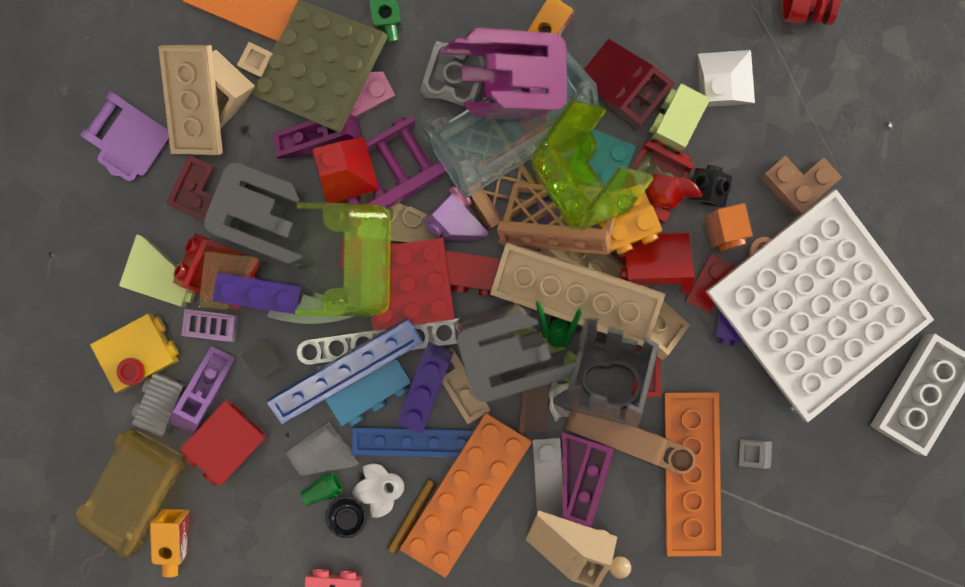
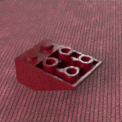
M611 39L605 42L575 79L576 82L636 130L641 127L675 84L655 66Z

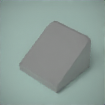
M740 439L739 466L762 469L771 468L772 441Z

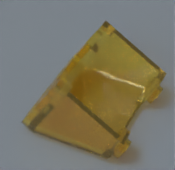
M134 428L129 429L126 433L122 431L114 444L117 448L86 504L83 503L75 514V518L78 519L77 526L126 560L139 553L144 544L140 539L146 536L148 526L170 486L176 481L175 477L187 465L182 454Z

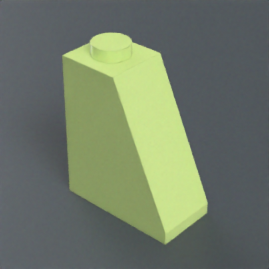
M136 235L119 284L120 287L181 307H187L188 303L191 304L196 292L172 283L174 280V270L177 265L150 239Z

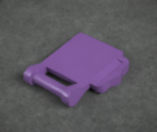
M109 91L105 97L107 101L87 130H82L80 136L102 150L98 155V162L106 166L110 174L121 176L127 181H134L138 174L141 176L146 174L168 142V129ZM119 106L123 110L104 138L100 140L96 137L97 133L115 107Z

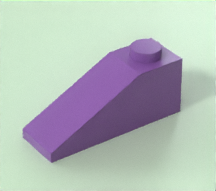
M213 346L210 347L174 408L170 424L194 435L213 403L235 357Z

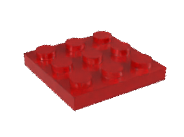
M444 238L362 249L373 330L390 328L407 317L412 325L455 319Z

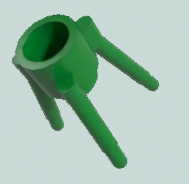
M537 301L536 308L542 327V337L547 338L548 343L554 347H563L566 344H571L572 334L579 322L583 309L578 308L570 326L566 320L561 318L554 319L548 326L541 302Z

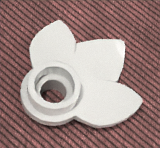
M367 464L363 466L366 479L360 481L354 487L352 495L358 501L370 504L371 517L378 518L388 514L393 509L394 500L401 497L404 492V482L400 476L388 473L380 464ZM387 483L393 485V492L387 490Z

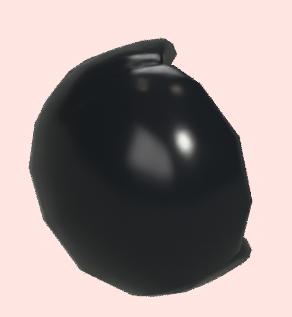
M338 497L330 503L326 510L325 521L327 527L337 537H355L362 532L367 522L366 510L355 497Z

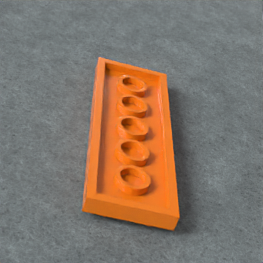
M719 392L664 393V438L690 448L696 456V464L688 473L678 474L665 469L666 556H721Z
M485 412L400 546V551L446 578L531 445L532 439Z

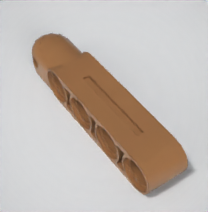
M570 411L564 427L569 431L678 474L690 472L696 464V456L690 448L639 427L627 426Z

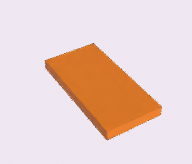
M182 0L187 5L275 42L280 40L298 0Z

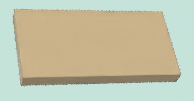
M212 45L158 46L171 154H222Z

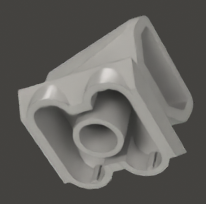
M436 41L420 91L423 93L422 97L426 99L447 100L464 106L463 102H475L482 83L461 81V66L486 67V57L439 54L448 43Z

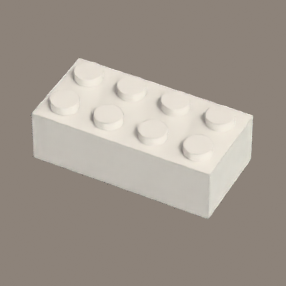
M924 334L870 426L915 454L927 456L965 392V351L936 334Z

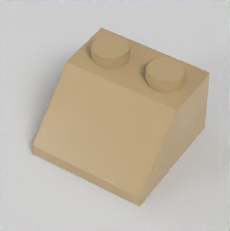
M214 50L212 54L221 129L246 103L255 85L217 50Z

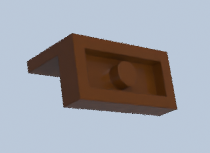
M550 384L521 392L519 432H546Z

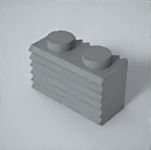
M159 373L153 374L152 377H147L142 387V392H145L141 402L136 403L131 414L134 417L132 424L161 437L167 436L172 425L170 424L172 412L188 385Z

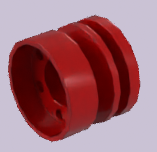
M783 0V19L786 23L803 24L810 12L813 24H819L822 20L824 25H832L837 18L841 0Z

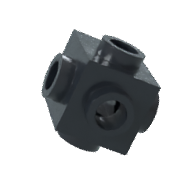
M707 165L706 169L695 168L692 182L697 185L702 193V197H689L688 199L705 206L725 208L728 194L731 190L732 176L722 172V167Z

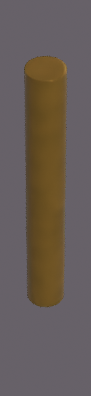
M427 479L386 548L393 554L397 553L437 483Z

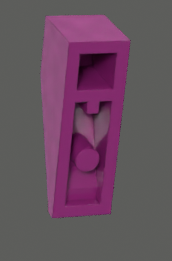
M351 113L340 134L311 121L273 132L276 158L278 159L312 155V149L361 137L359 119Z

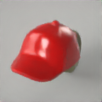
M650 151L646 152L645 157L634 171V184L642 183L647 198L653 203L654 207L674 209L685 198L702 197L701 191L691 180L674 177L671 173L662 172L658 166L653 165V156Z

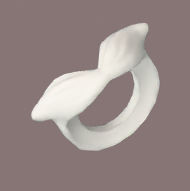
M553 382L549 389V410L555 422L561 417H568L570 411L553 404V398L566 390L568 383L558 384Z

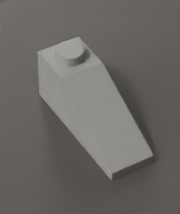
M559 436L531 438L537 513L542 511L562 518L563 477Z

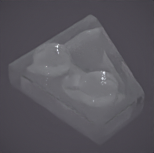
M330 421L285 453L300 476L355 467L360 463L355 455H352V451Z

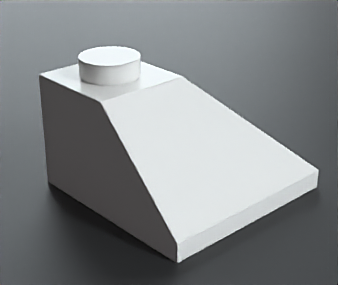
M751 50L697 54L700 93L711 98L707 107L755 103Z

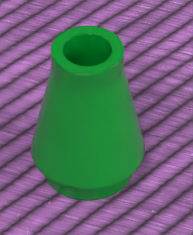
M334 472L330 474L324 473L307 489L301 492V498L307 506H310L314 503L338 497L339 493L343 491V486Z

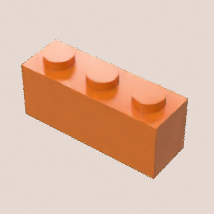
M745 203L717 209L704 217L711 248L719 247L720 252L746 244L745 239L753 236Z

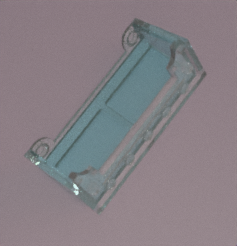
M567 50V100L561 109L528 120L475 118L469 110H466L451 120H448L444 115L430 118L426 123L422 124L427 142L464 199L600 117L596 83ZM542 89L543 94L546 93V89ZM486 98L485 100L481 101L485 103H497L493 98Z

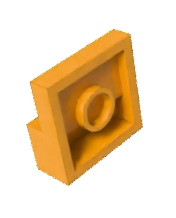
M641 182L620 189V200L610 238V253L617 251L618 255L632 250V244L642 241L643 245L659 239L657 234L663 231L653 205H650ZM602 198L596 202V205L602 210L611 204L612 199ZM602 218L597 220L599 228L605 229L606 223Z

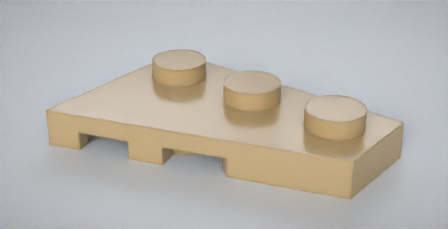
M373 193L362 194L360 203L365 205L373 200ZM401 203L370 219L356 229V238L396 244L437 239V237L432 236L428 232L426 225L422 222L428 214Z

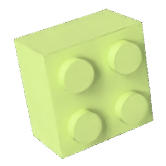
M680 84L677 90L672 88L661 106L665 110L664 113L659 112L649 129V132L653 133L650 141L655 139L667 146L666 149L673 153L684 150L711 98L683 84Z

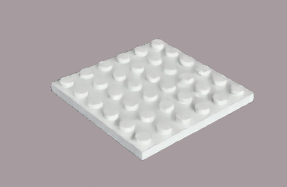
M837 189L828 193L706 291L806 422L812 420L934 320Z

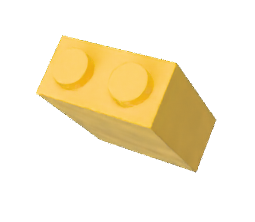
M146 314L90 344L115 393L123 392L134 386L123 384L117 377V367L126 358H136L143 363L145 375L142 381L179 362L176 357L179 354L178 349L172 340H167L164 334L166 327L159 316L155 317L154 314Z

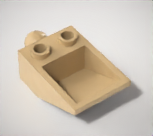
M538 511L527 534L526 541L571 581L589 587H599L608 570L618 579L626 578L630 574L631 564L628 559L621 556L613 559L617 536L611 535L605 530H596Z

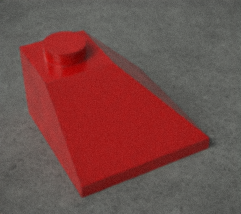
M364 137L312 149L311 154L326 205L379 190Z

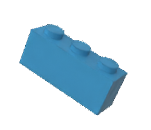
M395 358L325 400L341 426L348 423L351 427L364 419L362 413L371 408L374 413L387 405L384 399L392 394L398 398L409 391L408 384L412 383V380L399 359Z

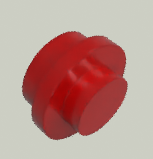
M126 358L119 363L117 377L123 384L136 385L144 378L145 367L140 360Z

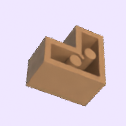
M785 155L777 160L759 178L794 216H798L804 213L842 176L824 157L816 161L802 174Z

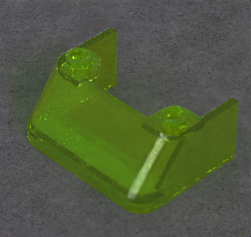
M573 98L535 150L531 163L534 172L568 226L584 230L627 213L654 178L651 174L619 166L604 185L589 161L597 149L596 138L592 134V130L606 110L604 107Z
M297 203L298 209L323 210V220L326 227L332 231L344 232V288L329 289L322 298V309L295 310V315L377 316L385 313L389 307L391 217L389 211L383 206L369 204Z

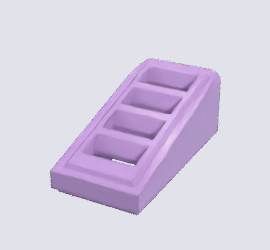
M184 309L181 336L236 342L239 315ZM192 315L197 316L195 332L190 331ZM202 317H207L205 333H200ZM212 318H217L215 334H211ZM223 319H227L225 335H221Z

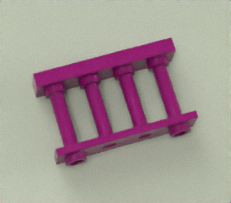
M413 116L407 119L405 117L397 119L391 124L392 127L366 142L369 153L378 149L395 177L397 187L387 192L386 189H382L377 180L379 190L372 192L373 200L364 205L359 203L356 196L345 199L350 207V214L346 215V218L352 230L445 177L446 170L441 161L435 165L433 162L430 163L411 133L410 129L415 127ZM400 135L420 167V173L412 178L405 175L387 145L389 141Z

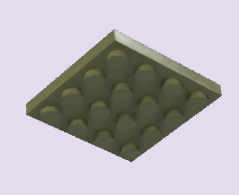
M298 0L280 40L276 42L271 52L273 55L269 59V64L262 78L259 77L251 95L340 134L388 35L383 31Z

